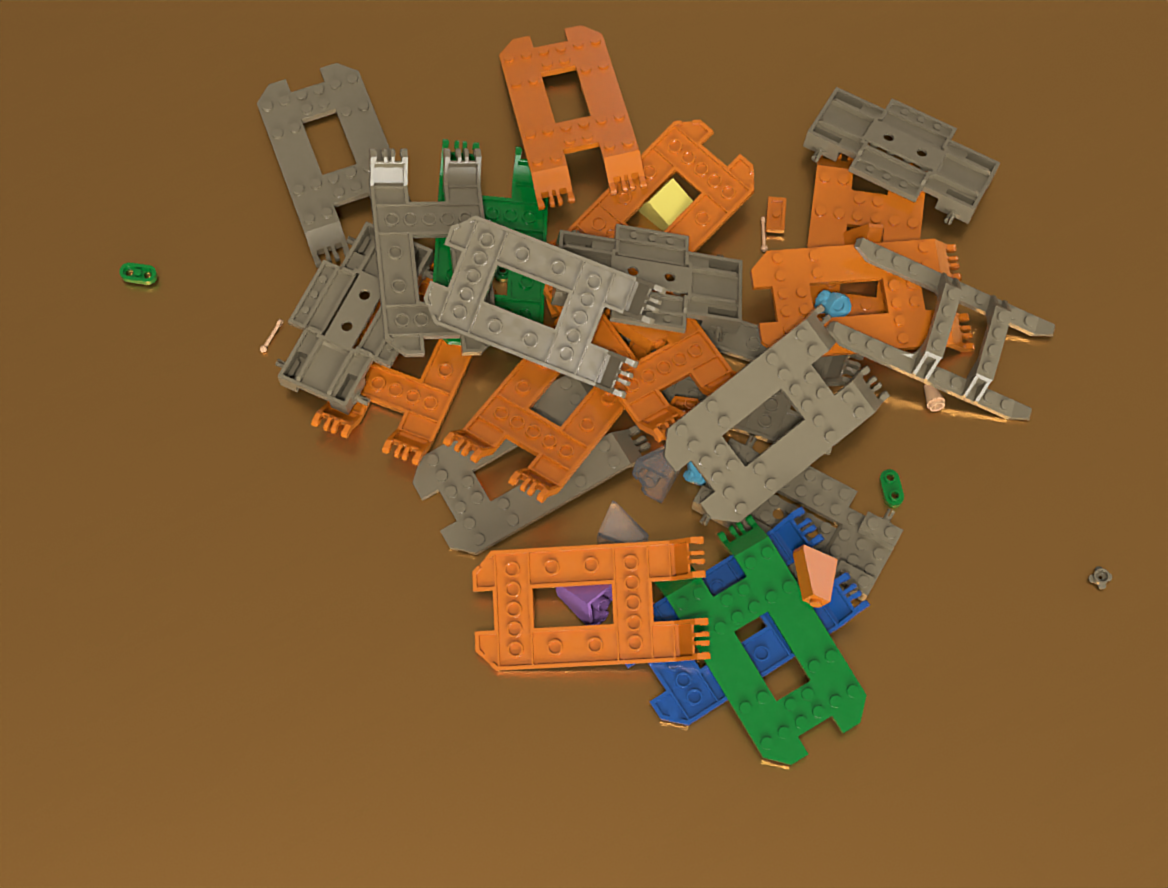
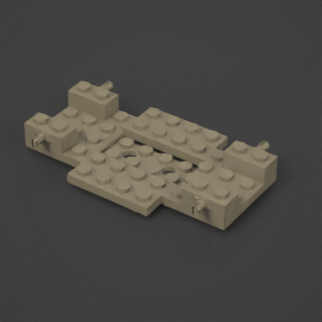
M838 87L835 88L811 125L803 147L815 152L812 156V160H815V162H818L821 156L836 162L841 153L853 158L854 161L850 165L849 172L908 200L916 202L922 191L938 198L935 209L948 214L944 220L946 224L947 222L951 224L954 218L967 224L970 222L983 194L988 189L1000 165V162L953 141L952 138L957 128L895 99H891L886 109H883ZM883 136H891L893 140L887 141ZM880 147V148L886 150V152H887L888 154H886V153H884V152H882V151H880V150H878V149H876V148ZM923 151L926 156H919L917 152ZM897 155L903 158L904 161H901L893 156ZM908 163H914V164L918 165V166L920 167V169H919V168H916V167H914V166H912V165H910V164H908Z
M367 221L356 239L348 236L346 243L352 245L341 266L326 260L322 261L288 320L289 325L301 329L303 332L286 362L277 359L275 366L282 368L278 374V379L282 386L297 393L299 389H302L330 402L331 408L349 415L352 407L357 402L366 406L370 403V398L362 396L361 391L366 384L364 377L373 361L390 369L399 354L397 350L384 341L381 306L360 344L353 349L380 300L373 224ZM413 241L419 288L426 277L433 280V272L430 271V267L434 261V254L432 249ZM364 291L370 293V297L367 300H362L359 297ZM348 322L353 325L349 331L342 330L344 323Z
M620 224L615 226L614 239L583 234L578 230L577 232L576 230L572 232L559 231L556 247L629 274V268H634L638 274L632 276L667 288V291L673 292L675 295L686 294L684 297L651 292L649 297L662 300V304L658 305L651 301H648L647 304L658 308L659 312L655 313L645 308L642 315L654 318V325L610 309L611 322L685 333L686 318L697 319L702 329L715 332V342L717 340L718 342L722 341V333L736 334L742 323V260L726 258L723 255L720 257V254L714 256L688 251L689 236ZM670 274L675 280L667 281L665 275ZM553 287L551 305L564 306L569 293Z
M752 435L749 436L746 444L739 443L732 438L728 441V445L744 466L760 454L752 448L757 441V438H753ZM808 466L777 491V493L838 526V528H835L830 523L824 522L807 512L794 520L797 525L806 518L812 520L801 531L803 532L815 524L818 534H822L824 540L813 547V549L838 559L834 580L848 572L851 579L840 584V588L844 591L851 584L856 583L858 587L846 596L848 598L849 595L860 590L862 596L857 599L864 601L899 540L903 529L890 522L895 514V511L892 510L889 515L891 509H887L883 518L869 511L865 516L851 509L849 506L858 491ZM707 482L704 486L702 485L692 504V509L703 515L700 523L703 524L704 522L706 526L710 518L698 503L713 492ZM774 494L749 515L767 533L790 513L798 509V507ZM781 510L784 514L783 518H774L773 511ZM745 518L740 521L746 532L751 530ZM714 520L726 528L732 525L736 532L741 535L735 526L736 522ZM808 535L805 536L808 541L813 539ZM793 563L788 569L799 585L795 563Z

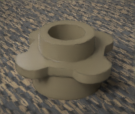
M1097 566L1094 569L1095 572L1088 579L1091 583L1098 585L1099 589H1105L1106 583L1112 580V575L1106 569Z

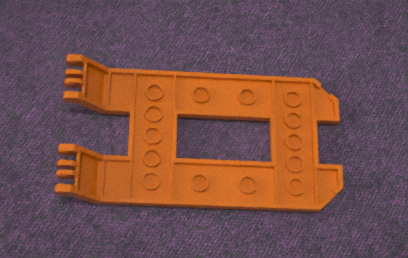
M582 25L564 29L567 41L533 48L530 36L512 39L499 54L539 210H544L545 204L542 198L549 197L551 208L555 207L553 196H556L558 206H562L563 200L560 195L566 193L568 203H575L564 154L591 148H600L611 195L617 194V188L614 183L621 182L623 193L627 192L625 181H628L630 191H634L635 184L633 179L637 178L639 179L640 188H647L640 150L603 35ZM576 70L590 116L555 123L542 77Z
M700 119L690 122L674 121L641 154L647 188H640L638 178L633 179L635 184L634 191H630L628 181H625L627 192L624 193L621 189V182L614 183L617 188V194L611 195L608 188L566 231L572 232L576 230L577 232L578 230L583 234L601 237L614 236L616 224L629 226L626 222L677 173L694 187L700 195L664 232L689 236L688 251L697 252L754 193V166L741 154L726 166L707 150L703 144L714 132ZM554 239L548 243L556 246L557 239ZM670 274L665 275L667 281L672 277ZM609 308L604 311L607 318L610 316Z
M841 153L836 162L831 159H824L823 156L816 162L807 248L845 245L844 232L847 230V227L856 228L868 223L883 225L882 242L920 240L925 199L924 191L920 193L916 202H913L889 190L887 194L851 190L853 173L848 170L853 162V158L847 156V161H841ZM881 280L877 281L876 297L841 293L849 297L852 306L850 313L846 316L886 313ZM840 284L810 286L813 308L815 309V301L820 292L828 290L831 293H839ZM820 313L817 315V318H823L826 314Z
M634 268L628 269L629 274H638ZM545 284L543 294L551 304L553 287ZM666 291L668 295H675L673 292ZM552 305L560 316L563 306ZM603 312L592 344L639 362L637 368L623 363L621 370L631 372L634 376L632 379L619 374V378L627 380L631 384L626 386L616 381L614 388L627 393L625 399L619 396L616 397L638 428L652 435L658 443L664 440V435L659 429L662 428L666 432V429L676 422L675 420L686 414L684 411L671 406L661 391L690 376L702 394L708 396L737 373L732 370L695 319L686 318L685 333L665 330L668 333L665 342L667 345L637 360Z
M936 239L876 243L937 272H944L951 278H957L959 281L962 280L960 273H950V270H958L960 268L959 263H956L959 261L958 256L949 257L946 254L957 251L955 244H945ZM855 244L769 250L765 252L750 271L752 290L771 289L776 322L759 323L758 325L760 343L766 348L772 346L801 323L814 309L810 286L881 280L886 313L832 317L823 326L826 327L832 321H835L900 350H914L921 347L928 335L935 309L925 310L921 286L867 263L855 249ZM956 312L946 347L960 352L975 350L974 343H963L964 339L969 340L973 337L972 333H962L971 331V326H961L959 322L970 320L968 313L959 314ZM836 342L821 357L857 353L839 346Z
M434 261L430 267V271H433ZM427 277L418 288L419 301L425 302L423 298L430 281H433ZM493 286V292H494V294L498 295L497 292H496V290H495V288H494V286ZM380 300L377 306L375 307V312L370 316L366 324V328L363 329V331L361 332L357 344L354 346L353 349H355L360 344L368 327L370 326L377 311L379 310L381 306ZM439 339L420 379L391 368L389 369L373 361L364 377L366 384L361 391V395L370 398V402L404 414L398 428L386 439L382 448L383 453H390L392 446L395 444L398 447L394 452V457L399 458L405 448L402 460L406 461L409 458L410 452L413 451L416 454L413 456L412 464H420L422 457L431 449L474 355L462 356L461 345H450L443 339ZM328 401L315 413L311 425L319 427L321 420L326 418L327 421L324 423L323 429L329 431L332 425L331 433L335 434L342 424L345 427L341 431V437L347 439L351 431L362 421L368 406L357 402L352 407L349 415L331 408Z
M559 317L550 326L551 328L555 329ZM630 341L627 345L637 360L651 353V351L648 352L633 341ZM523 358L465 427L450 431L444 438L443 444L449 447L454 441H458L454 446V451L458 453L461 451V455L464 457L473 450L474 453L471 455L470 460L474 463H477L482 457L493 455L505 439L536 456L527 468L516 470L508 483L516 486L519 480H523L524 482L521 484L520 490L525 492L528 489L527 494L529 496H532L536 490H540L541 492H539L536 499L543 503L547 497L560 492L624 412L625 408L616 395L594 386L560 427L531 410L560 375V372Z
M687 537L667 541L490 551L481 564L472 571L473 592L493 591L494 630L475 631V652L485 659L496 671L711 659L709 652H695V646L710 645V640L695 641V637H709L708 631L694 633V625H708V618L654 622L652 582L706 577L705 570L691 572V564L702 565L705 563V559H690V556L705 555V551H690L689 545L703 544L704 537ZM612 584L614 624L535 628L533 589Z

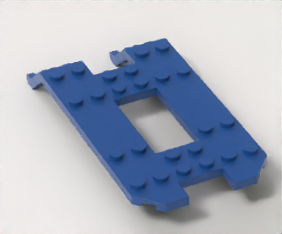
M802 506L790 513L766 533L787 567L795 563L793 558V551L802 545L813 548L824 540L822 534L816 535L810 541L805 537L816 530L815 524L803 532L801 531L802 528L812 522L810 518H806L799 525L794 521L805 514L806 511ZM730 555L708 569L706 577L702 578V580L714 597L746 578L736 560ZM848 572L834 580L831 601L820 608L813 607L829 635L870 606L867 600L862 601L855 608L851 604V601L862 596L860 590L847 598L846 595L858 587L856 583L851 584L844 591L840 588V584L851 579ZM665 597L653 604L654 622L679 620ZM768 612L760 616L766 627L741 643L762 678L795 657ZM695 660L648 663L666 690L650 701L660 720L689 726L728 701L707 665L700 669ZM625 664V666L627 667V669H629L630 667H632L633 665H635V664Z

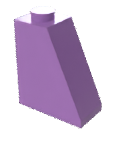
M612 584L555 587L557 596L585 625H600L606 620L609 614L607 608L612 601Z

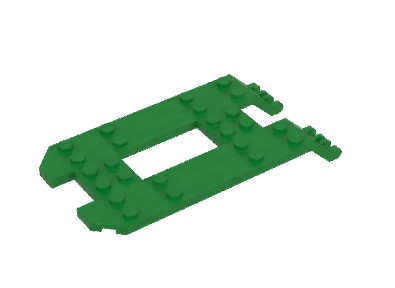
M448 139L442 140L438 202H444L443 148H449ZM459 140L454 141L455 149L459 148ZM467 141L462 143L461 161H464L463 149L467 148ZM479 142L473 143L472 150L479 148ZM516 146L511 198L482 195L484 217L486 220L546 242L548 197L542 198L545 208L544 210H539L527 159H521L522 148ZM451 152L450 161H456L455 152ZM469 154V161H475L473 154ZM435 238L433 282L448 287L453 276L450 247L444 245L446 238ZM508 270L507 295L494 294L495 306L543 324V292L545 284ZM460 338L443 339L447 344L461 345Z
M748 515L745 517V521L750 526V531L746 532L741 522H736L735 526L741 536L738 535L732 525L729 526L728 531L734 537L733 541L729 542L722 531L716 534L723 547L736 560L746 578L714 597L702 578L654 582V584L667 599L679 620L709 619L708 625H694V633L709 632V637H695V641L710 640L709 646L697 645L695 646L699 653L709 652L711 654V659H704V662L762 758L792 765L808 755L798 736L829 717L833 718L841 733H845L861 722L867 695L813 607L802 600L800 586L771 539L755 522L753 517ZM767 612L809 679L808 683L778 701L775 700L735 634L736 630Z

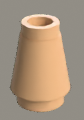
M925 384L924 392L927 408H930L931 411H939L944 408L945 399L939 390Z

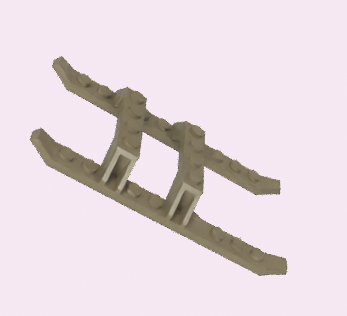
M858 238L854 247L867 263L934 292L937 296V305L928 335L921 347L914 353L897 349L838 322H831L827 332L835 339L838 345L1007 420H1030L1032 408L988 389V386L994 379L1009 326L1030 336L1053 337L1055 324L1010 305L1006 300H999L995 295H988L968 286L957 278L947 276L944 272H937L865 238ZM959 304L985 315L988 324L979 356L966 379L937 366L943 358Z

